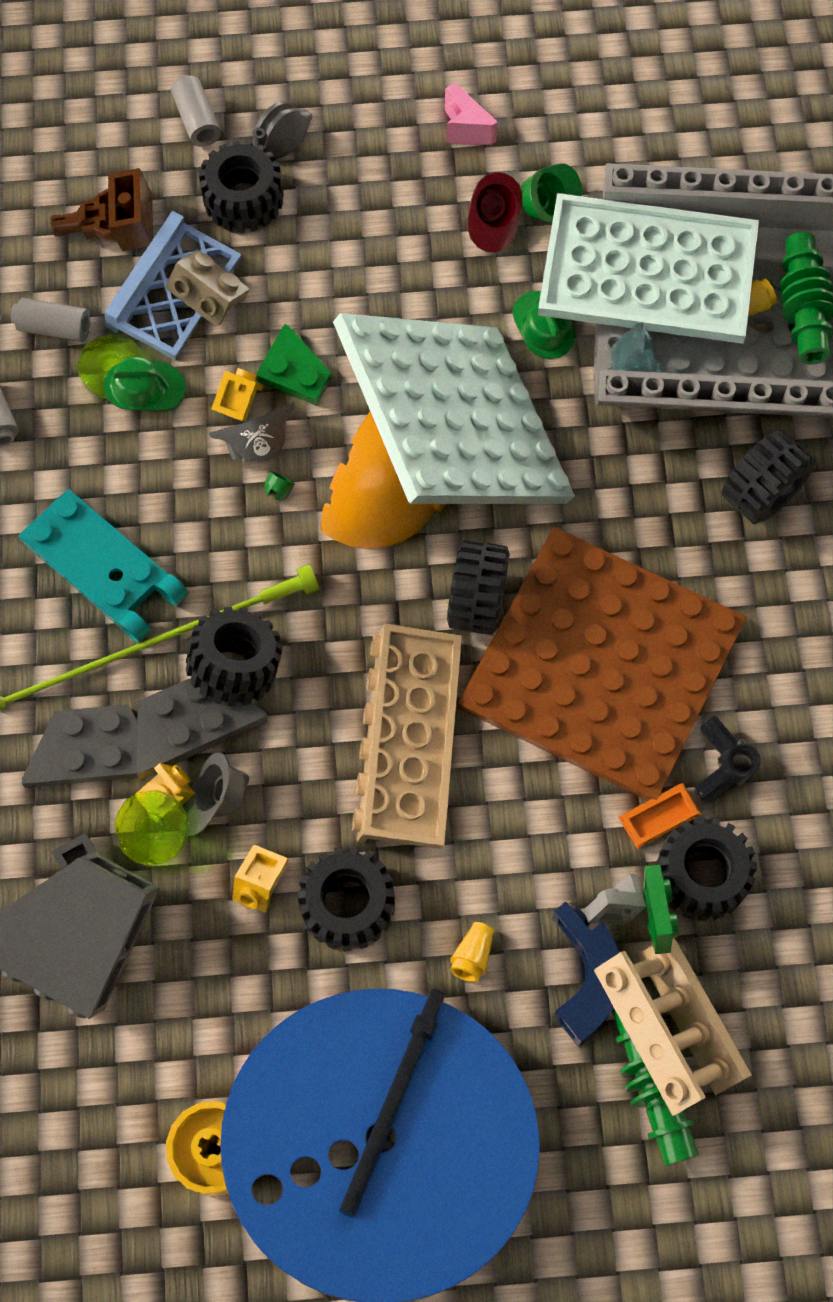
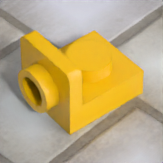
M237 368L236 374L224 371L211 410L246 422L257 390L262 391L264 385L255 382L257 375Z
M159 763L154 768L158 774L135 795L157 822L164 823L195 793L188 785L190 778L179 766Z
M253 845L234 877L232 899L246 908L266 913L270 906L271 894L287 868L288 858Z

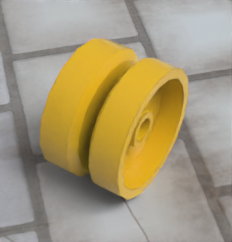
M218 1101L201 1102L183 1111L172 1124L166 1140V1159L174 1177L186 1188L208 1197L229 1195L223 1175L221 1152L218 1156L215 1154L209 1156L208 1154L210 1145L217 1143L220 1146L222 1121L226 1104Z

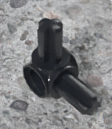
M716 716L708 719L700 727V731L721 755L717 759L719 768L696 785L694 789L697 796L705 804L713 802L731 786L735 785L739 788L745 782L752 779L761 764L758 751L753 746L748 745L743 738L737 741ZM736 755L747 756L752 762V769L747 772L738 771L733 765V757Z

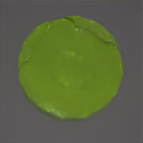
M109 334L97 337L86 344L81 351L82 355L77 361L79 378L90 393L100 398H107L103 384L108 371L126 358L133 356L143 357L141 349L134 341L128 338H119L118 335Z
M159 790L141 791L126 799L117 811L114 823L115 834H118L119 846L123 853L134 862L146 866L163 864L178 856L185 847L190 832L188 815L182 804L171 794Z

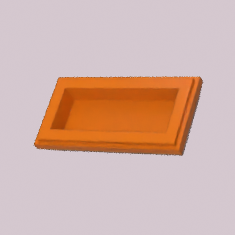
M681 783L660 794L656 799H650L618 816L635 847L639 849L680 827L682 823L690 822L701 816L702 813L684 784Z

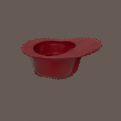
M500 172L485 175L477 183L472 194L467 218V230L472 242L477 248L485 252L497 253L506 249L513 242L517 231L522 207V192L520 185L510 175Z

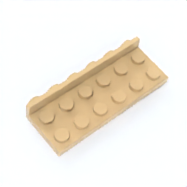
M384 623L379 634H374L372 637L370 656H375L374 669H369L366 685L367 690H372L371 703H366L363 714V724L368 725L367 738H362L359 759L365 760L364 773L359 772L356 782V795H361L360 809L355 808L352 819V831H357V842L365 843L367 839L437 849H441L444 846L461 635Z

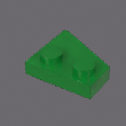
M287 324L283 325L255 374L257 375V382L315 406L320 402L332 380L331 372Z
M660 865L645 866L643 896L646 907L643 909V913H648L647 927L655 954L671 953L672 938L678 937L679 930L676 913L669 914L667 903H672L670 880H663Z

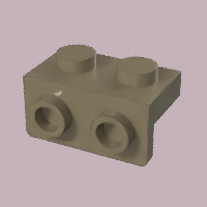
M199 250L176 262L166 285L167 290L215 326L222 324L227 311L243 301L250 290L235 275L228 273L215 263L209 255Z

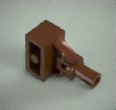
M140 168L108 174V189L99 193L93 200L82 202L80 208L73 213L51 216L52 232L55 237L83 231L87 239L99 237L106 242H117L122 251L148 247L153 240L152 191Z

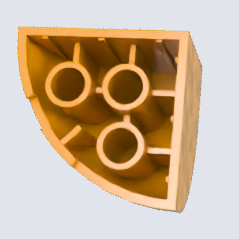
M371 411L367 414L351 440V443L354 445L349 453L347 465L340 462L329 487L333 490L331 505L326 503L323 507L321 532L348 546L364 549L384 548L403 542L416 534L436 510L440 512L446 505L409 504Z

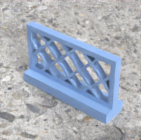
M172 211L106 309L105 327L115 333L121 330L176 360L203 316L196 312L191 318L178 319L175 307L186 305V303L179 298L172 299L171 292L166 288L169 278L166 279L164 268L166 265L174 264L193 253L182 252L180 244L186 236L199 243V251L209 256L220 254L228 258L229 262L225 267H222L228 273L233 272L241 259V254L185 224L184 217ZM164 287L167 301L149 304L147 297L149 291ZM170 308L174 321L156 325L152 312ZM147 313L151 326L138 329L129 324V321L134 315ZM176 329L179 339L174 347H171L160 341L158 332Z

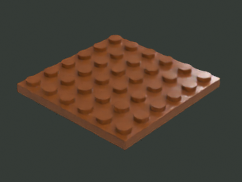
M553 527L459 699L457 708L646 801L650 799L657 800L747 616Z

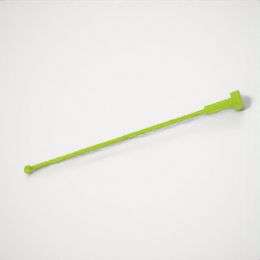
M310 564L296 569L298 576L259 591V596L231 607L233 610L239 611V608H248L260 602H263L265 605L302 589L306 595L319 591L320 588ZM199 620L3 698L0 696V710H3L6 704L191 631L195 625H198Z

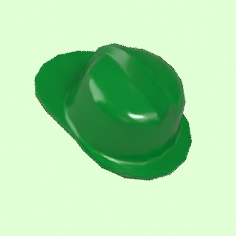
M565 163L554 164L538 170L527 178L521 186L522 208L530 218L543 220L544 222H553L557 193L574 196L583 195L582 183L577 172Z
M539 290L520 296L514 303L512 314L514 322L528 349L538 357L546 359L560 358L567 354L573 347L576 337L572 320L538 315L541 295Z
M137 356L126 358L113 366L106 374L103 384L105 396L111 404L125 410H170L180 404L186 391L184 378L176 368L167 363L149 361L144 357Z

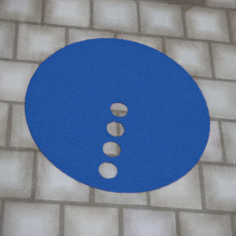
M366 989L336 994L316 1001L298 1010L271 1030L253 1049L232 1085L225 1106L220 1143L223 1175L232 1206L242 1226L266 1257L286 1274L314 1290L354 1302H409L435 1295L452 1288L484 1267L504 1247L525 1214L538 1173L540 1153L539 1129L530 1091L520 1070L500 1042L469 1015L447 1003H442L435 1020L438 1024L432 1040L427 1041L391 1127L396 1135V1142L389 1151L380 1154L355 1217H348L342 1214L339 1209L366 1147V1133L376 1123L411 1039L410 1029L416 1015H421L428 996L395 989ZM349 1141L356 1146L359 1158L352 1168L339 1170L331 1165L328 1159V1152L334 1143ZM311 1158L319 1164L321 1176L315 1185L300 1187L291 1179V1167L298 1159ZM263 1175L277 1177L283 1186L281 1198L271 1205L258 1203L252 1195L254 1182Z

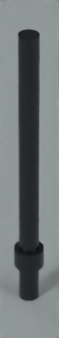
M431 989L421 1015H416L410 1029L411 1039L339 1209L342 1214L348 1217H355L427 1041L432 1040L438 1026L435 1020L444 1001L445 994L437 989Z

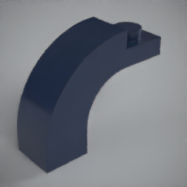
M564 902L554 910L552 920L580 953L585 967V979L578 993L559 1007L553 1017L577 1047H579L599 1030L613 1009V1005L594 969L619 952L614 938L603 922L590 931L588 928L590 923H588L587 917L577 906L572 909L567 902Z

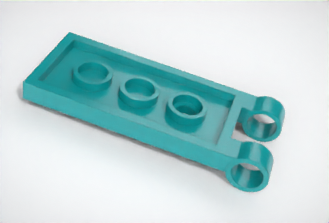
M67 489L18 535L24 545L138 644L151 632V628L134 611L155 590L175 607L189 595L186 587L175 576L165 572L70 489ZM119 571L123 573V577L119 581H112L110 579L114 572Z

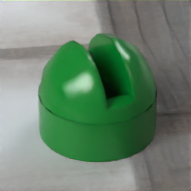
M270 471L265 480L264 488L267 496H270L273 491L277 492L275 500L278 501L287 498L295 483L281 474Z

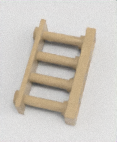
M675 937L672 938L671 953L655 954L652 945L638 954L641 962L632 964L626 951H622L594 969L672 1116L706 1098L701 1089L702 1086L709 1084L714 1094L717 1095L752 1076ZM650 976L661 997L652 1000L641 979ZM669 1011L681 1033L672 1036L660 1014ZM688 1047L701 1068L693 1073L681 1053V1050Z

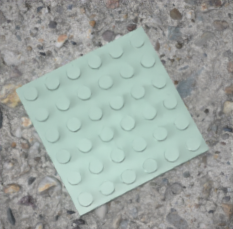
M340 313L333 321L409 504H567L575 497L568 477L560 465L555 449L548 439L542 421L537 415L529 393L516 369V364L512 360L504 343L503 336L497 327Z

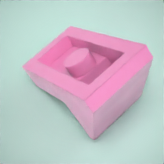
M454 82L445 89V111L451 120L447 123V142L475 145H493L496 143L497 121L458 84Z

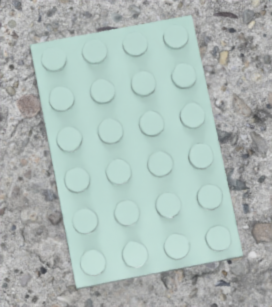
M557 193L538 315L743 344L746 337L759 220Z

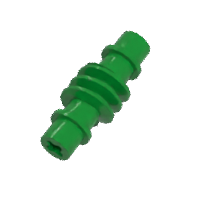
M797 232L788 236L785 240L786 257L782 261V268L787 274L781 280L779 290L784 319L789 323L795 324L791 332V339L798 346L800 362L814 365L826 361L831 355L829 339L833 335V328L827 321L833 318V285L829 280L831 278L830 271L822 267L824 260L822 253L817 250L815 236L809 232Z
M613 1008L612 1012L620 1032V1036L615 1039L618 1045L624 1044L630 1062L620 1070V1074L623 1077H636L625 1086L627 1092H641L630 1104L633 1108H646V1113L653 1132L648 1133L649 1140L656 1139L664 1166L699 1156L690 1130L691 1127L695 1126L694 1120H687L684 1110L672 1116L615 1008Z

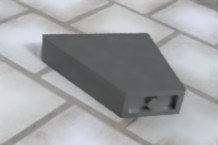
M95 852L77 858L0 912L1 974L9 980L29 985L34 988V993L41 998L56 1000L65 1005L67 1011L76 1017L88 1019L105 1010L160 887Z

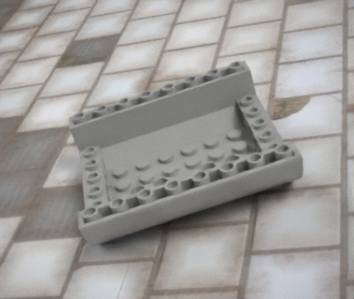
M606 163L602 198L604 200L759 220L752 282L755 279L761 281L766 278L775 291L777 303L771 305V310L748 316L746 337L743 344L595 323L593 375L595 404L601 406L833 418V335L829 339L831 352L829 359L814 365L800 362L798 346L792 342L791 332L788 329L790 325L795 324L789 323L784 319L779 290L780 282L787 274L782 268V261L786 257L785 240L788 236L797 232H809L815 236L817 250L822 253L824 260L822 267L830 271L831 278L829 280L833 285V174ZM831 318L827 322L830 323L833 328V318ZM765 323L772 331L761 333L755 329L754 325Z

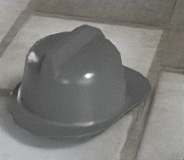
M213 753L206 760L200 775L191 787L195 794L181 807L179 825L182 832L187 836L198 835L205 830L214 817L233 814L242 803L244 792L249 782V776L245 772L230 766L226 755L223 753Z

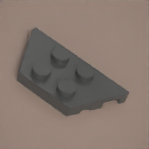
M191 678L139 700L136 761L138 779L141 780L156 773L154 768L159 763L172 766L266 723V712L253 703L243 706L241 702H237L236 707L228 706V702L221 701L220 704L212 702L213 697L208 696L205 698L199 694L200 687L194 688L190 683Z
M128 704L55 711L22 777V785L25 788L138 778L136 771L137 719Z

